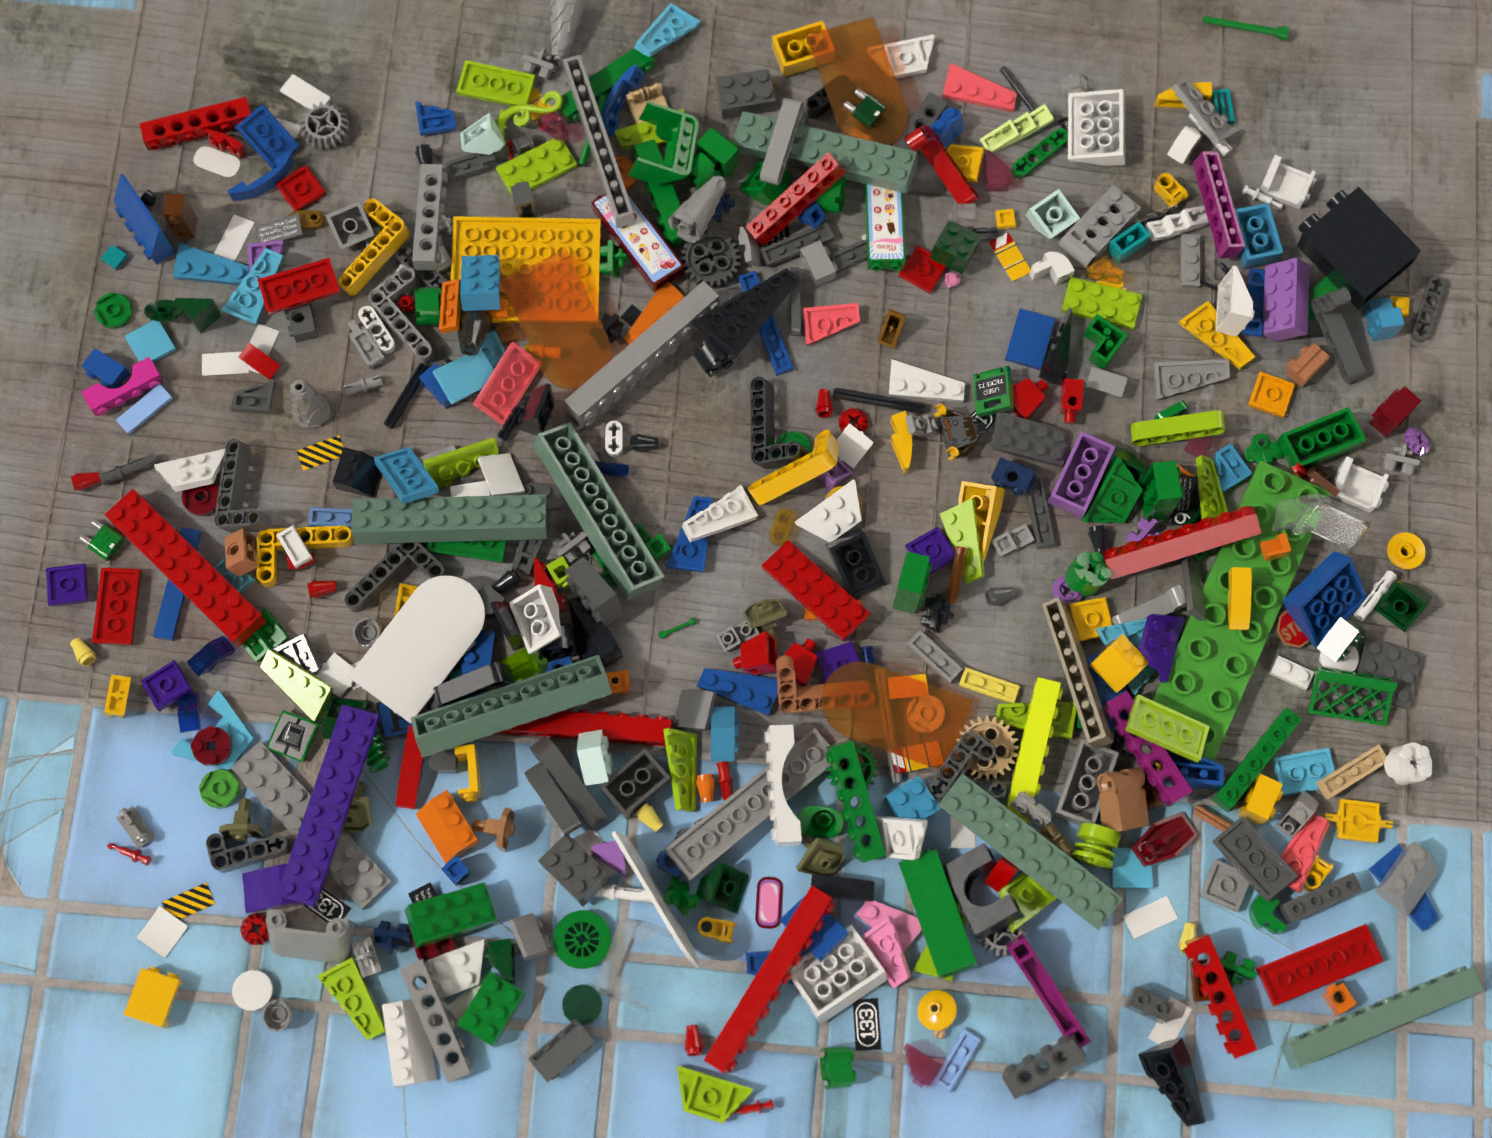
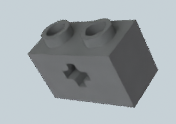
M518 182L511 186L513 202L518 217H537L535 201L529 183Z
M1135 986L1131 988L1124 1007L1163 1024L1167 1021L1173 1003Z

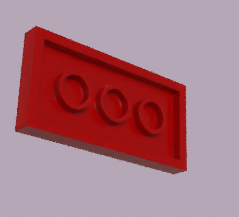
M330 258L257 279L268 315L341 293Z
M101 567L92 635L93 644L133 645L142 572L140 569Z

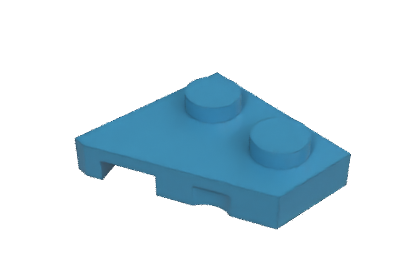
M1231 443L1214 454L1216 471L1223 493L1252 475V472Z

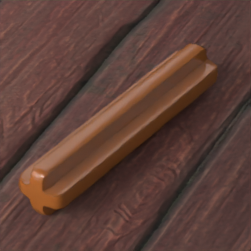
M957 546L955 550L946 597L948 602L957 603L967 553L966 547Z

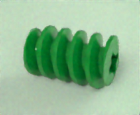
M374 735L367 756L366 765L371 766L369 768L370 773L386 769L389 766L387 762L391 760V757H384L388 750H381L385 743H378L382 736Z

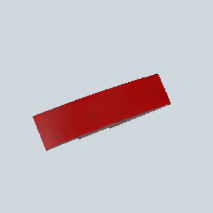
M410 725L403 753L395 807L415 810L425 757L422 758L415 739L413 726Z

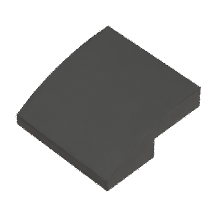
M681 690L673 727L676 729L708 731L717 693L703 690Z

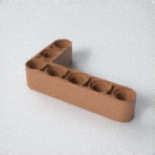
M781 656L776 660L778 702L780 710L784 713L869 706L874 702L875 697L872 684L868 681L796 686L793 659L789 656Z

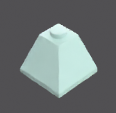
M490 113L460 133L461 147L464 152L490 155L501 150L504 145L503 135Z

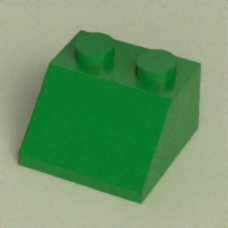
M758 161L739 190L761 204L770 205L788 187L793 176L785 168L779 185L760 181V173L764 162Z

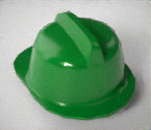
M807 806L797 814L801 824V832L805 835L833 837L843 827L841 814L836 809L828 806Z

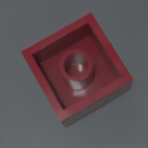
M1406 386L1400 391L1395 389L1389 398L1382 402L1371 415L1373 419L1369 424L1387 438L1413 412L1421 400Z

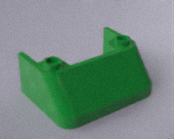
M648 101L639 120L656 125V136L661 140L667 141L664 163L660 165L638 157L628 176L655 185L685 179L691 171L699 122L692 115Z

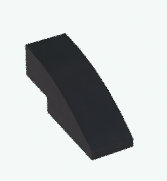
M812 875L811 886L816 887L833 899L874 902L875 881Z

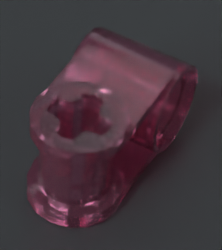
M557 112L547 113L537 119L543 132L549 134L555 140H563L569 136V130L564 125V117Z
M1213 436L1190 439L1184 451L1196 458L1204 455Z

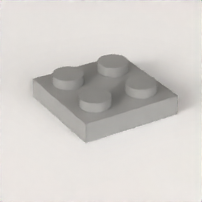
M1214 859L1200 897L1237 913L1249 882L1235 867Z

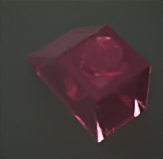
M986 150L984 157L985 191L1007 192L1009 185H1012V174H1009V167L990 150Z
M906 1043L903 1049L909 1075L913 1078L912 1082L920 1088H923V1086L929 1087L942 1065Z

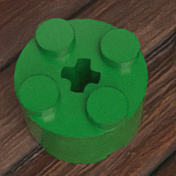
M696 151L693 155L691 171L685 180L688 183L692 182L695 184L697 191L713 176L722 177L719 170L715 172L714 163L706 155Z
M841 177L815 200L823 212L840 214L845 200V177Z
M414 288L417 326L439 325L441 288Z
M1097 551L1083 552L1068 566L1065 580L1072 591L1082 593V596H1092L1108 581L1111 572L1107 568L1101 553Z
M847 1046L821 1048L820 1052H824V1057H820L822 1081L827 1082L824 1088L826 1090L851 1087L852 1083H856V1072L852 1070L851 1063L854 1062L853 1049H848Z

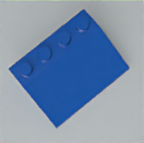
M121 174L114 198V203L117 206L115 211L120 219L125 218L126 222L124 224L129 232L134 231L136 236L133 238L139 247L141 245L144 246L145 250H143V253L147 259H152L155 264H158L175 252L125 175Z
M1333 551L1283 599L1288 614L1314 647L1317 648L1340 617H1350L1361 606L1367 595L1351 557Z

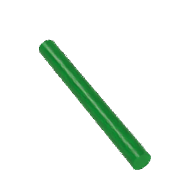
M599 95L597 102L600 115L606 100L604 95ZM587 138L579 160V165L586 166L590 153Z

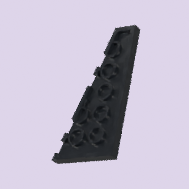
M785 268L764 282L753 286L748 291H744L726 301L716 309L710 310L705 315L694 319L691 324L735 359L801 279Z

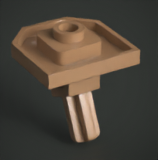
M505 807L500 820H474L471 823L472 830L497 836L496 847L502 852H507L510 836L513 837L515 832V825H513L515 813L511 808Z

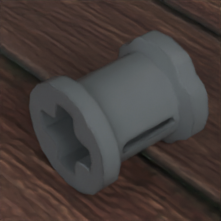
M526 133L525 136L519 139L511 140L517 154H521V151L528 148H535L529 133Z

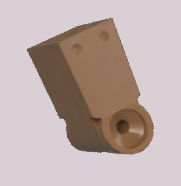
M1134 767L1120 772L1103 773L1097 777V785L1102 792L1099 794L1101 826L1115 831H1125L1149 825L1145 789L1142 788L1145 782V774L1141 768Z

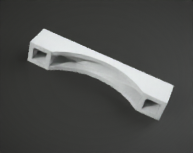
M770 725L767 732L764 733L765 744H768L766 763L770 765V770H767V781L771 782L768 798L769 802L772 801L773 808L770 809V821L774 822V829H771V839L775 841V846H799L802 842L801 824L789 808L782 788L784 761L795 744L793 725Z

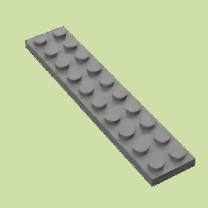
M816 728L794 744L784 761L782 788L786 802L826 771V767H831V764L827 763L825 757L826 747L830 745ZM770 765L665 848L664 851L689 881L770 816V809H773L772 801L769 802L768 798L771 782L767 781V770H770Z
M259 741L231 769L296 838L311 794L271 751ZM342 829L328 874L363 910L392 881Z

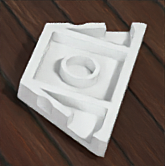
M934 34L867 48V54L891 80L926 73L934 42Z
M225 449L154 464L157 473L163 476V479L170 484L175 492L213 484L217 474L222 469Z
M854 479L794 523L828 542L842 536L862 521L856 481Z
M875 816L886 854L885 857L915 860L920 857L928 824L927 820Z
M484 939L427 960L433 970L430 975L433 981L437 980L441 991L438 994L441 999L479 985ZM418 976L424 984H427L424 976Z

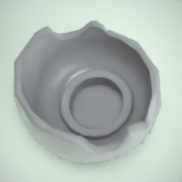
M364 618L354 626L353 636L357 644L363 647H371L383 630L376 620Z
M273 1000L266 1004L262 1011V1020L267 1029L280 1032L289 1027L293 1020V1010L288 1003L282 1000Z

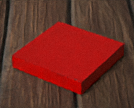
M306 165L275 184L294 211L304 210L327 195Z
M917 245L898 277L931 294L947 267L930 259L931 252Z

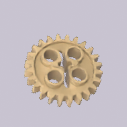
M988 716L984 717V721L977 717V723L970 720L971 726L963 725L966 731L958 732L963 736L968 731H976L986 738V730L993 729L995 737L989 741L994 743L996 748L1003 746L1005 749V754L1002 757L995 756L996 763L991 759L985 767L979 764V757L972 754L964 768V771L971 769V776L977 772L979 779L983 774L986 780H989L990 774L996 779L997 772L1003 776V769L1010 771L1011 769L1008 764H1015L1012 757H1018V754L1014 753L1015 749H1019V746L1014 745L1018 738L1011 737L1015 731H1007L1010 727L1009 724L1004 727L1002 726L1004 720L996 723V717H993L991 721H989ZM967 735L966 742L969 744L972 738H976L973 735ZM982 749L985 756H990L988 751H983ZM960 751L956 757H962L961 761H964L965 754Z

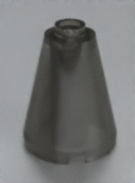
M461 309L460 326L457 334L460 351L466 356L478 354L492 326V315L486 312V310L463 311Z

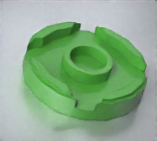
M217 769L210 771L203 777L199 791L202 800L207 805L221 809L235 802L240 792V784L237 777L230 771Z

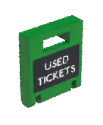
M1004 366V372L1003 368L999 367L980 372V375L978 373L973 374L975 410L978 417L1014 409L1010 366ZM1001 399V405L989 408L986 404Z

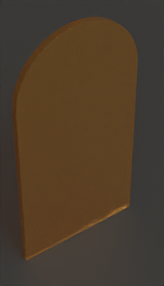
M874 17L806 34L842 134L886 145L896 142L906 128L908 113ZM858 88L867 95L871 94L887 106L882 115L870 128L854 118L852 112L844 107L846 101L856 108L863 101V99L855 94Z
M567 250L501 279L502 286L543 374L551 383L564 389L577 390L611 361L612 351L609 339Z
M851 662L839 667L829 676L822 692L824 715L837 732L851 739L940 770L957 745L956 739H961V735L958 732L964 730L963 725L966 724L973 702L971 699L868 662ZM946 767L944 772L950 773L951 768Z

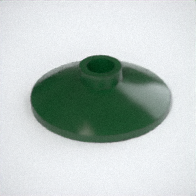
M157 300L149 303L144 309V314L147 318L159 322L174 320L182 314L176 302L172 300Z

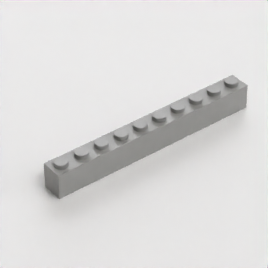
M577 55L563 59L564 71L616 227L620 228L634 224V213L581 56Z

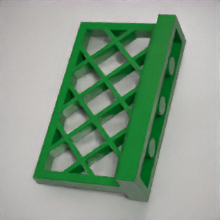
M1315 666V678L1308 713L1386 726L1393 692L1396 691L1397 682L1393 678ZM1319 680L1328 682L1331 687L1321 693L1318 689ZM1342 684L1347 685L1350 691L1340 696L1336 688ZM1360 688H1367L1370 694L1360 700L1355 692ZM1334 690L1339 698L1328 704L1324 696ZM1380 691L1388 692L1387 698L1380 703L1374 696ZM1354 694L1358 702L1348 707L1343 699ZM1373 697L1377 705L1367 710L1363 702ZM1321 698L1327 704L1321 710L1313 709L1314 703ZM1341 701L1346 709L1341 713H1335L1331 707ZM1361 704L1366 712L1359 717L1354 716L1351 710ZM1381 708L1383 711L1382 720L1373 719L1370 714Z

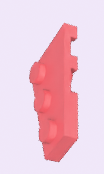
M858 303L802 309L806 346L860 323Z

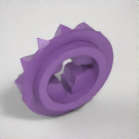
M1414 427L1412 429L1409 428L1405 432L1404 438L1407 446L1414 453L1425 455L1429 452L1431 448L1429 445L1430 441L1426 438V435L1422 434L1421 430H1417Z
M1065 575L1059 577L1054 582L1052 592L1055 598L1060 597L1067 605L1076 603L1081 599L1082 593L1072 590L1070 591L1072 594L1068 593L1063 596V587H1069L1066 583Z

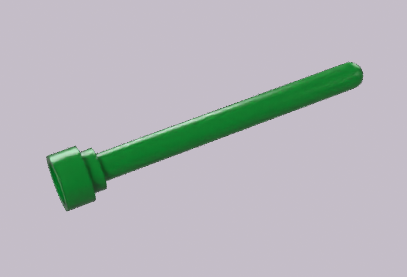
M1209 16L1202 18L1203 23L1274 35L1275 38L1281 41H1286L1289 27L1287 26L1271 28Z

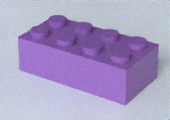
M1298 257L1265 266L1263 335L1275 342L1308 334L1310 265Z
M1081 431L1048 503L1083 518L1116 446Z

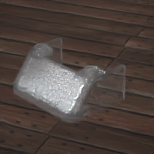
M1309 494L1279 501L1273 530L1290 529L1297 535L1312 532L1330 541L1327 556L1333 551L1348 555V553L1354 551L1368 532L1372 519L1324 495Z
M624 917L619 920L612 936L608 953L603 959L595 980L597 992L649 1012V1006L630 999L633 987L628 980L621 978V974L635 939L641 942H648L653 939L655 933L674 939L670 931L650 922Z

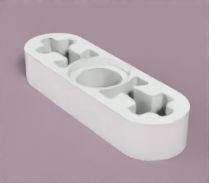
M370 306L362 307L358 312L360 321L368 330L383 354L392 353L395 349L394 340L377 313ZM367 312L368 314H370L372 319L371 323L369 322L368 318L365 317L364 313ZM380 326L382 331L379 334H373L372 328ZM384 337L385 341L389 343L388 348L383 345L381 338Z

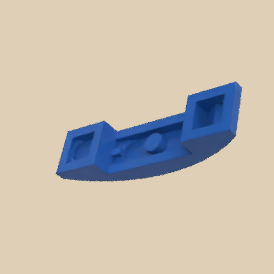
M637 65L630 67L619 78L605 101L601 118L606 133L610 137L613 136L620 123L616 117L627 98L626 95L629 94L632 88L638 90L646 75Z
M288 151L274 160L276 168L248 186L242 181L229 189L228 193L233 201L251 199L276 186L275 184L287 175L294 164L291 153Z
M1250 268L1246 286L1253 301L1255 313L1252 321H1249L1245 329L1242 330V334L1261 337L1264 320L1262 316L1265 270Z

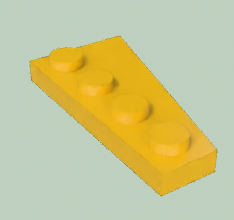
M1209 301L1179 321L1178 324L1224 359H1229V362L1239 370L1254 360L1255 356L1238 336L1216 332L1217 311Z

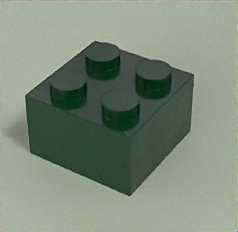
M949 220L933 246L930 259L963 274L978 249L982 235Z

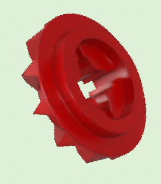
M850 407L840 415L839 428L842 432L851 421L849 417L853 420L858 418V426L852 424L857 430L863 432L867 430L868 418L865 412L859 408Z
M254 913L248 915L242 921L240 931L242 938L247 943L261 945L269 940L266 915ZM252 922L257 926L262 925L259 929L260 935L256 932L250 933L254 929Z

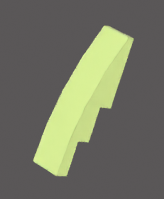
M1044 104L1031 113L1026 112L1014 121L1010 119L982 137L980 141L990 155L1026 138L1055 120Z

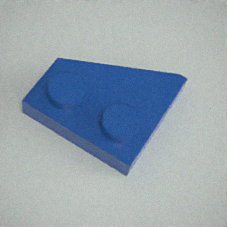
M415 102L421 136L457 131L452 110L440 109L433 105L429 107L422 105L421 102Z

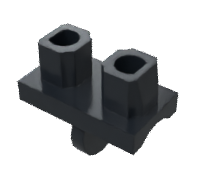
M615 313L612 316L605 314L601 319L602 329L600 330L595 327L590 332L592 339L596 341L598 347L604 350L614 340L620 342L623 339L620 333L624 325L620 321L619 315Z
M936 594L935 598H926L925 609L932 610V615H923L921 625L931 629L934 633H940L941 624L947 625L948 619H954V613L950 612L951 606L945 605L946 600L942 598V595Z

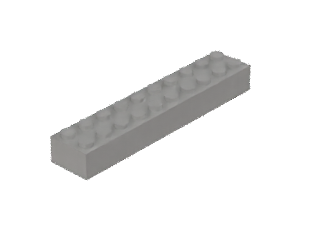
M705 281L699 284L564 400L568 416L581 429L585 426H590L596 416L604 414L611 403L619 401L625 391L633 389L640 378L647 377L654 366L657 367L662 364L668 354L672 355L682 342L686 343L691 338V334L696 330L699 331L691 322L705 315L710 310L719 307V295Z

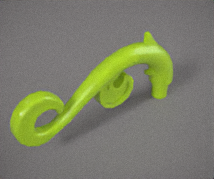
M554 90L544 95L542 99L544 106H547L549 100H555V104L550 108L521 104L512 106L505 111L500 109L495 123L503 138L505 137L504 131L507 128L505 124L510 117L515 115L513 118L515 125L525 127L531 121L530 112L553 113L558 111L563 104L562 95Z

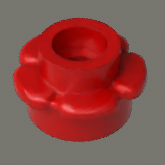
M403 295L397 301V307L400 308V311L409 313L415 307V300L412 296Z

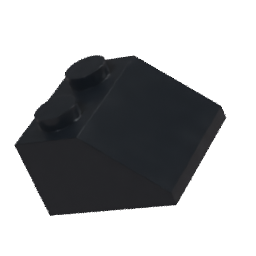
M343 447L332 482L338 490L373 498L380 470L375 464L374 457L362 451Z

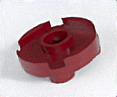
M213 483L183 490L182 503L189 513L195 516H207L215 513L219 488ZM200 493H203L204 496H206V499H204V501H200L197 499V497L200 496Z
M208 726L195 735L191 743V750L195 759L205 766H218L226 762L232 753V740L223 729ZM216 742V750L213 751L211 749L208 751V744Z

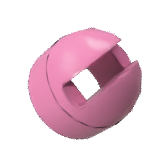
M946 273L945 282L948 288L955 287L960 283L957 273Z

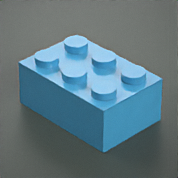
M1269 203L1235 209L1245 248L1239 253L1243 269L1278 262L1283 255V249Z
M499 255L462 256L460 294L463 311L500 310L501 267Z

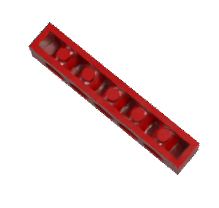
M242 97L139 123L143 143L147 150H158L161 147L175 146L181 142L208 137V130L230 132L252 112L247 97Z
M828 152L754 218L746 228L758 242L765 246L847 171Z
M1205 933L1185 941L1187 947L1183 948L1188 960L1192 958L1195 965L1191 967L1196 978L1200 977L1203 984L1199 986L1203 997L1208 996L1211 1003L1207 1006L1211 1016L1216 1015L1218 1023L1215 1025L1219 1035L1224 1034L1226 1042L1223 1044L1227 1054L1232 1053L1235 1059L1258 1050L1210 935ZM1202 953L1208 954V960L1205 963L1198 962V956ZM1210 972L1216 973V979L1213 982L1206 981V975ZM1218 991L1224 992V998L1220 1001L1214 1000V994ZM1226 1010L1232 1012V1017L1228 1020L1222 1019V1013ZM1232 1030H1239L1240 1036L1238 1038H1230Z

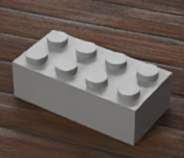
M1081 739L1077 745L1053 816L1079 826L1081 823L1095 824L1100 810L1099 794L1102 793L1097 785V777L1103 773L1113 772L1119 753L1105 747L1095 749L1086 740Z

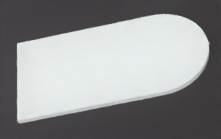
M437 576L425 581L410 596L348 678L411 724V717L417 716L434 694L433 688L444 681L479 635L485 619V609L480 594L471 583L455 576Z
M616 831L612 832L611 834L673 938L688 960L696 968L700 967L699 957L671 907L664 902L662 892L629 837Z

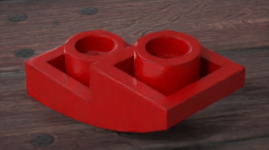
M214 130L207 131L208 142L214 149L218 148L221 152L227 149L232 155H236L240 159L246 155L243 145L233 137Z
M248 343L238 356V358L269 380L281 366L251 343Z
M1003 856L984 882L999 893L1010 882L1019 868Z

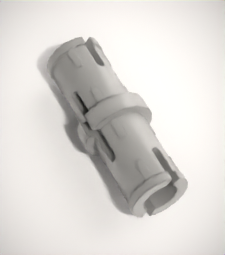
M380 374L366 379L360 378V381L344 385V389L348 397L360 392L366 393L369 389L383 386Z

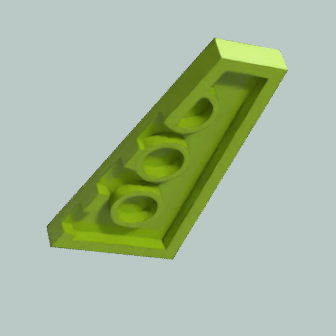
M1200 455L1196 458L1201 517L1202 519L1214 518L1221 513L1228 512L1214 460Z

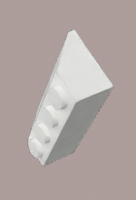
M413 1000L382 1004L393 1086L399 1088L437 1080L433 1048Z

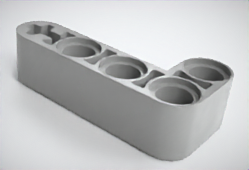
M1182 584L1175 586L1164 595L1122 612L1111 618L1115 625L1145 619L1151 614L1168 616L1176 614L1187 608L1185 589Z

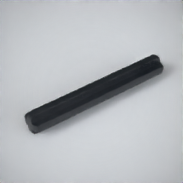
M419 363L385 419L384 425L393 429L421 383L419 376L429 369L427 365Z

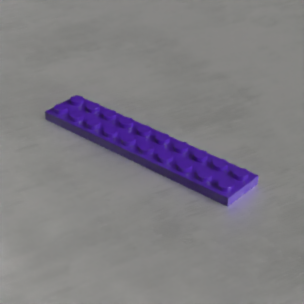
M342 705L276 896L312 907L317 906L381 718L380 715Z

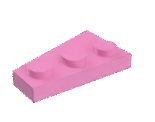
M867 901L856 914L871 928L891 915L903 952L922 930L917 917L876 901Z
M890 915L861 936V938L885 970L887 979L894 989L910 978L911 974L892 916Z

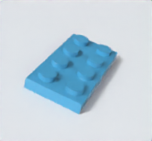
M410 447L374 457L376 466L402 504L439 493L437 484Z

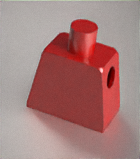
M1027 378L1013 385V413L1017 417L1029 420L1044 403L1046 397L1042 392L1048 389L1047 383L1041 379L1034 384L1030 378Z
M1065 378L1060 385L1059 413L1065 414V424H1075L1076 415L1082 410L1084 380Z
M764 631L740 645L741 656L733 659L736 669L742 668L750 675L776 672V660L778 657L776 638Z
M809 638L806 639L803 646L793 643L782 655L793 659L795 681L800 686L808 685L818 656L812 653L817 644Z

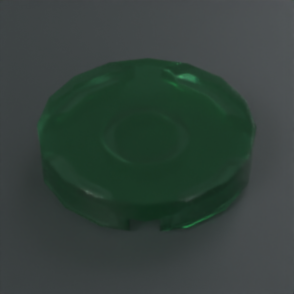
M589 985L571 987L565 993L562 1000L563 1013L570 1022L576 1018L581 1025L591 1024L599 1017L602 1011L601 996L595 988Z

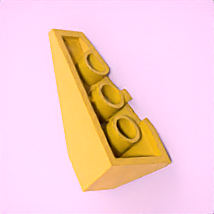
M962 481L958 501L961 504L971 498L975 499V514L978 518L977 530L978 534H980L979 546L984 562L1002 509L1005 489Z

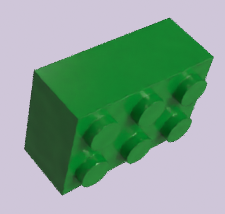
M489 972L457 1025L492 1047H495L525 998L526 993L494 973Z

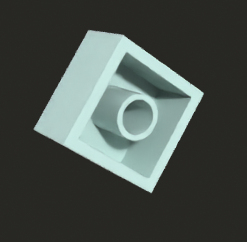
M602 730L580 733L578 736L577 754L585 786L609 782V774H612V755L608 754V738L603 736Z

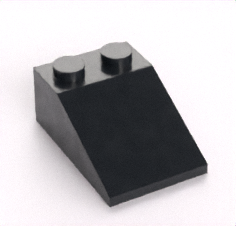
M546 383L533 390L530 396H527L524 403L526 407L524 413L521 412L518 417L521 431L536 436L544 432L555 405L551 384Z
M857 529L825 544L848 594L853 598L886 584L867 537L861 529Z
M493 601L490 603L491 608L512 650L514 651L525 645L510 608V602Z

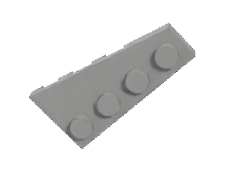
M1187 79L1176 83L1172 87L1176 96L1180 98L1214 145L1226 140L1239 131L1237 127L1234 126L1232 128L1227 123L1228 119L1224 115L1220 116L1214 110L1215 106L1211 102L1204 101L1202 99L1203 94Z
M1229 359L1157 362L1153 364L1156 401L1230 378Z

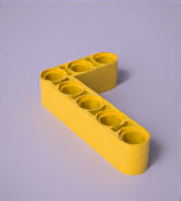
M376 199L367 200L364 204V211L383 230L343 272L338 280L341 288L350 296L359 293L410 236V230L402 219Z
M829 429L820 432L815 438L813 452L755 481L748 487V491L758 505H763L829 471L837 464L839 443Z
M347 526L295 528L301 539L306 535H310V539L304 542L307 549L346 548L354 543L351 530ZM287 528L266 529L258 533L257 578L264 587L271 588L278 581V551L285 549L279 541L277 534ZM345 533L349 534L347 539H340L341 535ZM325 534L330 535L327 540H325V541H322V540H321V537H322L323 535H325ZM272 537L269 543H263L265 538ZM267 555L272 556L268 562H263ZM266 574H272L269 580H263V577Z

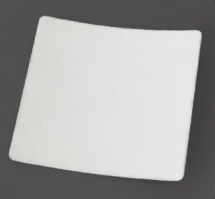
M159 906L152 918L139 933L137 939L162 957H166L186 930L187 925Z

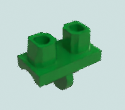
M608 240V245L600 247V256L603 259L607 258V262L600 263L599 271L603 275L619 278V267H624V263L629 261V255L624 253V249L615 245L614 240Z
M674 876L670 878V885L665 890L664 902L667 905L674 904L680 913L685 916L688 915L691 908L697 907L699 897L696 894L690 895L688 893V883L686 881L680 882Z
M1226 951L1220 962L1223 969L1227 971L1225 973L1231 987L1235 983L1243 984L1244 979L1238 976L1249 981L1255 979V961L1244 958L1240 967L1235 965L1238 955L1231 951Z

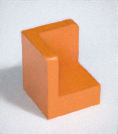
M1286 533L1278 534L1275 539L1263 541L1259 544L1264 561L1286 557L1291 552Z

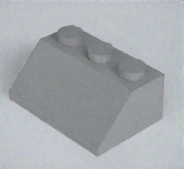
M1415 841L1406 846L1375 892L1408 917L1438 873L1432 855Z

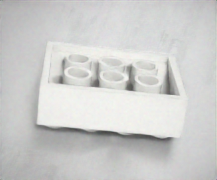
M1123 89L1068 93V161L1102 166L1125 165V97Z
M852 925L846 928L850 935L825 959L820 962L809 952L803 956L800 964L797 967L794 966L790 972L792 974L790 979L820 1025L888 980L885 970Z

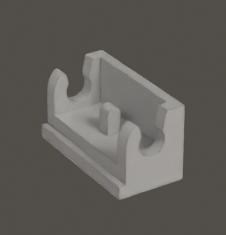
M1091 367L1085 387L1122 398L1128 378Z

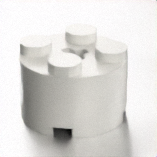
M1417 743L1404 744L1392 748L1385 757V771L1399 785L1421 782L1432 775V760L1429 749L1426 746Z

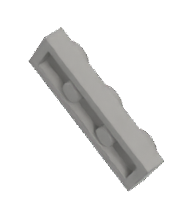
M1181 234L1180 287L1182 288L1200 287V235Z
M921 630L906 644L948 684L963 670Z

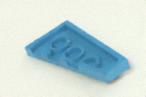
M179 243L173 277L176 280L239 286L243 278L249 273V266Z

